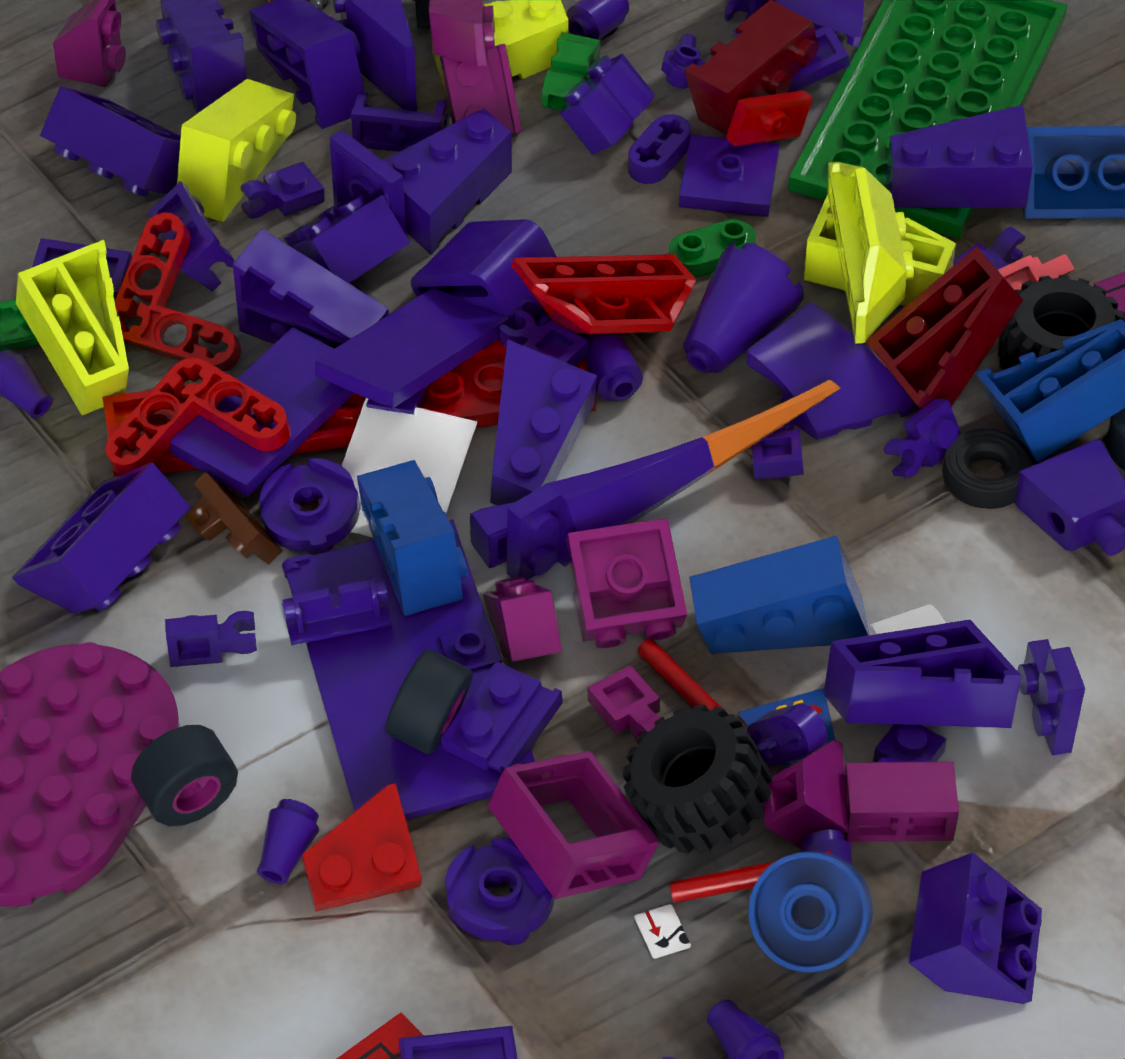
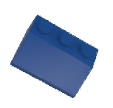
M1125 126L1027 127L1033 170L1027 207L1022 208L1024 219L1125 218Z

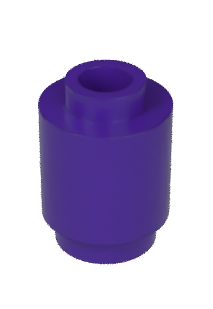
M580 0L567 11L569 20L568 30L573 35L600 40L624 22L629 12L628 0Z
M615 333L594 334L588 339V355L585 357L588 371L597 375L596 389L600 397L607 401H621L630 398L641 386L643 374L626 341Z

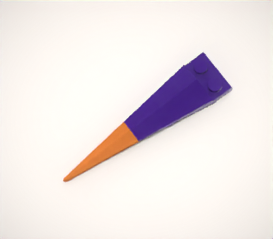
M828 380L769 410L701 438L626 463L544 484L507 507V575L511 578L525 577V581H528L536 575L545 574L557 562L565 568L571 564L566 542L567 533L636 522L823 401L841 387L832 380Z

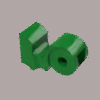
M561 32L559 39H557V54L551 58V68L547 71L543 83L541 97L543 108L561 111L568 102L564 98L566 93L576 84L588 79L587 69L600 59V40Z

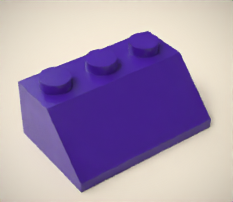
M60 86L39 135L55 143L54 152L74 161H78L79 157L90 161L87 169L109 179H112L114 174L124 179L123 188L140 196L147 197L149 191L167 194L177 185L180 135L107 98Z
M153 462L104 480L12 576V579L19 586L74 614L92 608L101 611L119 597L121 590L118 586L126 577L131 578L150 563L152 558L148 553L156 544L161 545L167 542L180 530L181 525L178 520L189 510L190 505Z

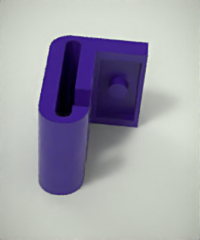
M520 219L469 222L412 277L411 287L417 297L431 288H435L509 318V328L519 330L515 327V312L517 310L531 314L535 324L541 327L550 317L511 267L513 258L557 256L544 231L533 221Z

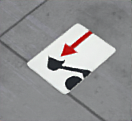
M671 904L634 916L652 958H660L691 947Z

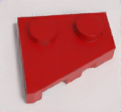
M396 783L387 785L302 854V863L315 912L421 886L422 877Z

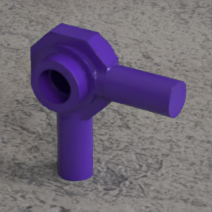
M692 34L682 35L679 45L676 46L675 50L666 51L663 58L661 70L666 74V81L677 88H689L684 72L686 68L692 63L699 67L705 63L700 59L701 53L696 49L697 40Z

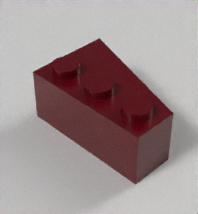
M769 0L736 27V33L739 35L727 45L721 42L714 45L710 49V54L713 57L701 67L692 63L686 68L684 72L698 120L727 135L739 99L786 93L793 77L803 66L809 65L817 53L818 42L813 21L773 0Z
M976 246L869 337L866 342L920 409L934 399L949 400L952 407L1023 299Z

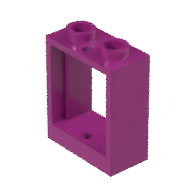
M591 751L559 755L552 759L527 764L519 763L505 768L499 777L496 789L488 804V808L555 899L641 879L660 842ZM569 800L597 838L569 844L541 806Z

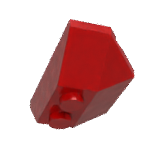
M675 254L513 258L511 267L550 319L574 333L607 334L671 331L696 283L694 276Z

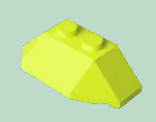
M841 162L828 163L827 192L855 344L865 343L905 299L906 279L914 278L913 258L911 250L903 251L901 241L906 240L905 217L903 212L895 213L892 194L865 168Z

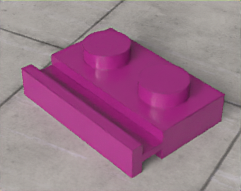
M505 44L495 46V49L487 50V66L477 67L440 56L453 124L485 108L509 129L511 134L522 132Z

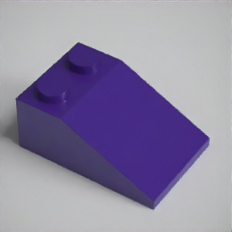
M333 0L335 13H341V20L336 21L351 29L359 41L360 54L357 55L360 73L403 110L417 111L414 43L401 0Z

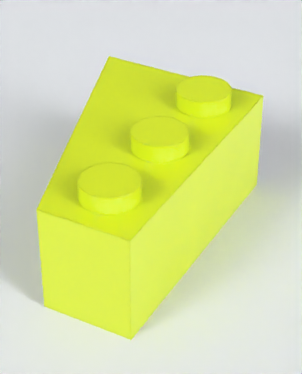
M506 0L485 4V6L493 5L495 46L500 44L506 45L512 77L518 75L521 79L551 68V58L557 54V39H559L561 32L568 33L569 20L561 0ZM432 43V54L447 96L440 55L434 54Z
M246 79L182 124L177 184L180 181L184 183L190 193L200 201L204 208L203 215L205 217L224 222L244 195L241 191V185L248 181L256 180L288 136H290L296 123V113L293 111V93Z
M827 194L807 239L804 280L845 291ZM909 218L905 219L906 240H902L901 244L903 251L911 250L914 278L906 279L905 299L899 304L907 306L953 267L956 243Z
M104 240L18 273L16 305L82 416L104 407L102 397L125 394L129 366L119 316L117 317L114 288L112 278L109 275Z

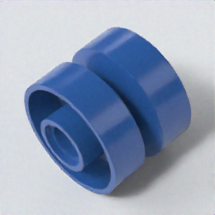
M801 852L777 860L758 878L749 901L751 931L762 951L779 965L798 972L812 973L828 970L848 959L865 941L873 918L872 898L864 878L850 863L838 856L825 852Z

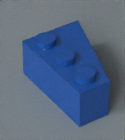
M415 460L358 475L357 480L362 511L404 616L462 600L460 578L468 576L467 566L460 547H456L455 532L446 513L443 512L438 503L432 479L430 477L424 478Z
M837 535L689 577L696 624L711 654L831 645V641L870 635L862 595Z

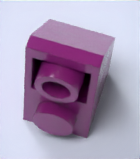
M92 0L69 17L53 42L58 77L107 87L114 74L122 70L126 58V49L124 46H121V14L117 12L115 0Z
M430 0L429 17L434 54L477 67L487 66V50L495 49L493 5L485 6L484 0Z
M514 577L495 582V591L483 593L484 602L504 658L511 662L562 652L551 590L536 585L534 580L525 581V577Z
M834 739L772 776V782L768 784L772 790L770 800L764 802L765 827L801 849L802 839L811 833L828 829L838 830L843 834L849 831L843 745L841 742Z

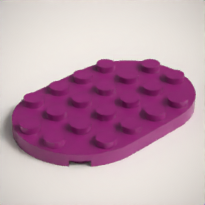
M87 642L83 644L61 645L32 653L6 666L0 672V906L33 905L32 898L49 895L62 889L66 895L90 881L109 863L145 809L146 804L131 781L132 766L139 754L153 740L170 730L179 728L180 724L176 701L169 685L156 669L139 657L117 648Z

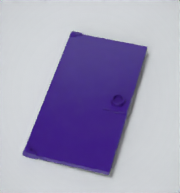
M453 519L449 520L455 532L456 547H460L468 571L467 577L460 578L463 599L407 616L403 614L374 540L312 556L305 554L289 558L282 563V569L291 593L297 592V594L325 588H328L329 594L339 592L338 586L365 581L368 580V577L372 576L374 581H385L388 595L387 603L393 625L306 643L354 812L387 785L396 783L405 819L407 820L492 797L501 776L500 772L492 768L487 771L443 750L442 741L434 753L425 754L385 732V724L390 709L402 683L424 650H433L472 670V681L459 712L495 662L502 663ZM531 749L521 764L535 762Z

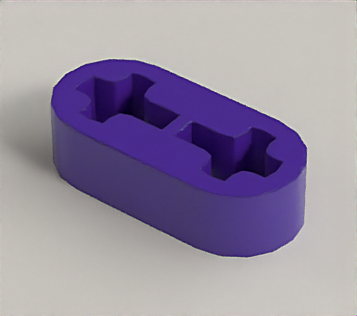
M672 114L660 116L650 124L628 151V174L632 179L644 184H653L660 182L669 174L688 152L691 136V125L688 120L682 116Z
M800 703L770 711L747 727L748 734L768 765H777L802 759L825 744L827 740V730L819 714L812 707Z

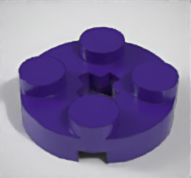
M321 458L307 459L308 465H299L295 468H292L291 463L280 467L266 480L260 492L261 518L266 532L279 545L294 551H307L310 555L331 551L334 544L343 540L352 531L361 510L359 495L350 473L339 464ZM314 498L319 499V507L313 511H302L299 505L302 501L310 503Z
M511 838L492 839V845L482 846L476 850L475 844L465 848L454 858L446 874L445 885L449 918L469 934L481 939L501 941L510 946L519 945L528 939L531 932L543 925L554 906L555 898ZM502 882L510 884L511 894L498 897L491 895V891L486 888L488 886L497 888Z

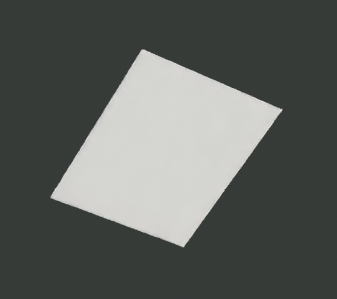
M366 398L342 463V467L350 473L354 481L359 499L358 475L415 460L424 478L430 477L432 479L438 503L443 512L447 513L477 421L418 407L415 408L414 415L367 408L368 398ZM361 506L359 518L351 532L373 538Z

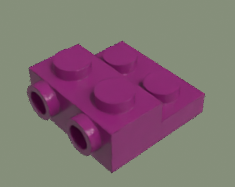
M668 518L567 533L566 542L575 584L574 599L583 642L595 640L597 648H611L624 644L626 642L625 635L643 632L646 634V639L662 640L674 636L677 633L676 627L683 626L688 614Z

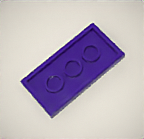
M431 288L316 360L315 376L393 409L500 338V326L504 324L509 327V318L438 289Z
M292 327L237 378V380L277 402L284 408L291 426V436L281 448L265 452L257 450L198 415L169 442L171 454L202 472H207L213 478L248 497L354 394L352 391L315 376V361L334 350V348ZM237 396L224 398L219 403L217 410L232 412L241 405L242 399ZM253 413L252 418L255 419L259 431H261V429H263L264 427H268L270 429L276 427L275 422H273L269 426L259 422L256 419L255 414Z

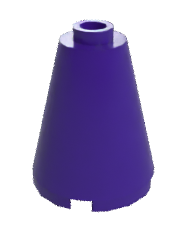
M733 242L720 255L683 343L687 354V361L700 372L719 373L794 313L804 300V289L800 281L794 287L787 277L791 272L788 265L770 251L756 244L746 242L742 248H735L736 242Z

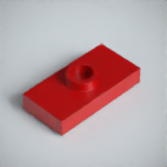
M804 90L739 99L726 139L736 147L800 137L813 97Z

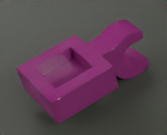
M631 665L587 687L588 702L611 729L618 734L630 727L638 745L640 742L637 738L644 730L651 731L655 727L654 722L660 719L656 714L660 712V698Z

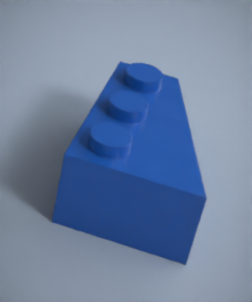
M1122 319L1063 340L1065 348L1036 358L1034 352L1019 357L1021 364L995 374L992 373L990 368L976 372L996 413L1018 440L1025 445L1037 463L1125 408V322Z

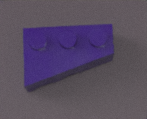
M161 0L162 19L156 20L161 45L169 44L167 54L172 72L180 71L181 74L178 75L182 96L184 100H192L198 114L247 79L243 37L240 32L230 34L228 30L234 29L233 22L230 18H222L221 15H224V10L218 0Z
M275 0L249 10L258 51L283 81L291 78L300 90L296 91V98L302 105L310 102L315 107V121L320 128L324 129L350 119L358 92H364L357 55L360 54V45L355 33L306 0Z
M1023 105L890 136L886 184L887 190L892 194L894 208H1026L1033 164Z
M485 108L383 160L404 177L406 232L430 255L439 247V240L450 228L456 230L464 222V214L475 203L480 205L512 173L511 131Z
M264 229L258 232L233 263L239 331L269 343L275 344L292 327H295L335 349L389 315V310L386 306Z
M507 339L490 503L496 506L513 503L544 484L556 481L594 405L597 375Z
M969 619L831 641L823 694L846 723L1012 728L1021 674Z

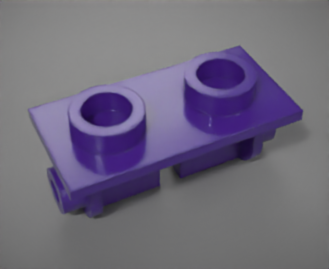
M372 576L368 577V580L340 585L338 586L339 592L329 594L328 588L300 594L292 592V598L282 600V608L291 646L393 625L387 603L388 595L385 581H374Z

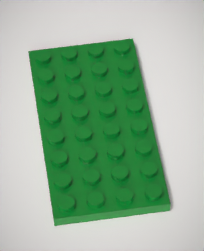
M883 0L855 52L850 66L847 67L789 176L788 191L825 201L828 194V163L841 162L863 167L887 189L886 169L890 136L1019 105L1024 106L1065 20L1067 5L1051 0ZM895 208V213L903 212L905 219L909 218L936 233L961 239L975 208Z

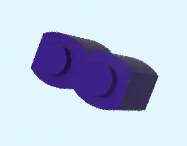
M623 53L612 59L605 55L595 61L586 71L589 75L588 79L576 84L564 96L568 102L560 111V115L592 155L615 144L655 96Z

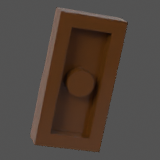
M205 472L194 483L196 488L202 493V496L186 515V518L200 535L211 541L228 527L231 532L226 536V539L242 556L248 558L253 553L268 565L283 551L236 496L210 474Z

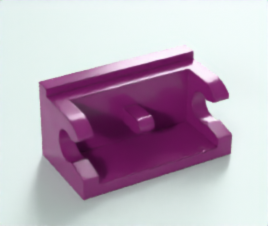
M954 762L846 763L845 779L849 831L846 832V841H954L959 815Z

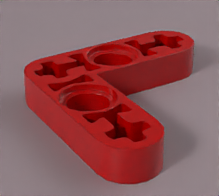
M166 212L156 214L148 220L143 229L115 299L117 317L119 316L124 343L178 361L197 357L222 371L230 370L239 361L242 349L239 340L228 328L165 308L189 248L191 237L188 228L178 216ZM171 228L176 237L174 240L166 239L163 244L158 239V235L160 232L168 233ZM150 253H154L158 257L162 253L167 262L164 263L161 259L150 256ZM150 268L159 269L161 271L159 284L153 289L142 290L139 287V277ZM136 295L141 300L151 303L147 306L141 301L140 305H138L132 298ZM137 314L142 323L140 326L132 325L129 330L124 325V321L126 318L133 319ZM175 324L186 326L187 333L182 343L173 347L165 345L164 333L170 326ZM199 337L204 342L218 345L222 338V342L227 346L226 352H217L214 357L207 348L198 345Z
M197 357L186 358L170 369L114 431L106 442L105 451L113 470L120 475L151 462L155 464L170 447L169 442L197 415L263 452L274 451L285 445L291 436V426L284 408L277 402L203 359ZM199 379H201L202 381L198 385L190 383L187 386H185L184 384L188 380L196 382ZM237 396L242 399L241 405L232 412L217 410L219 403L224 398ZM182 398L184 400L183 404L179 402ZM169 409L174 411L172 419L164 425L155 426L149 423L151 416L159 410ZM253 413L259 422L267 426L275 422L276 427L273 429L264 427L259 431L255 419L252 418ZM140 431L144 432L142 436L139 434ZM136 449H138L139 451L134 456L132 454L127 453L122 457L121 454L125 450L133 452Z

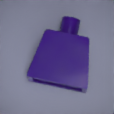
M1100 439L1020 471L1014 504L1065 550L1074 551L1095 541L1108 556L1118 554L1125 548V480Z

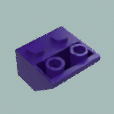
M361 194L344 204L340 202L319 214V221L310 226L305 224L284 237L287 245L348 283L410 244L383 195L365 200Z
M973 852L921 872L909 964L947 992L1020 1004L1031 1002L1037 968L1036 960L1042 923V908Z

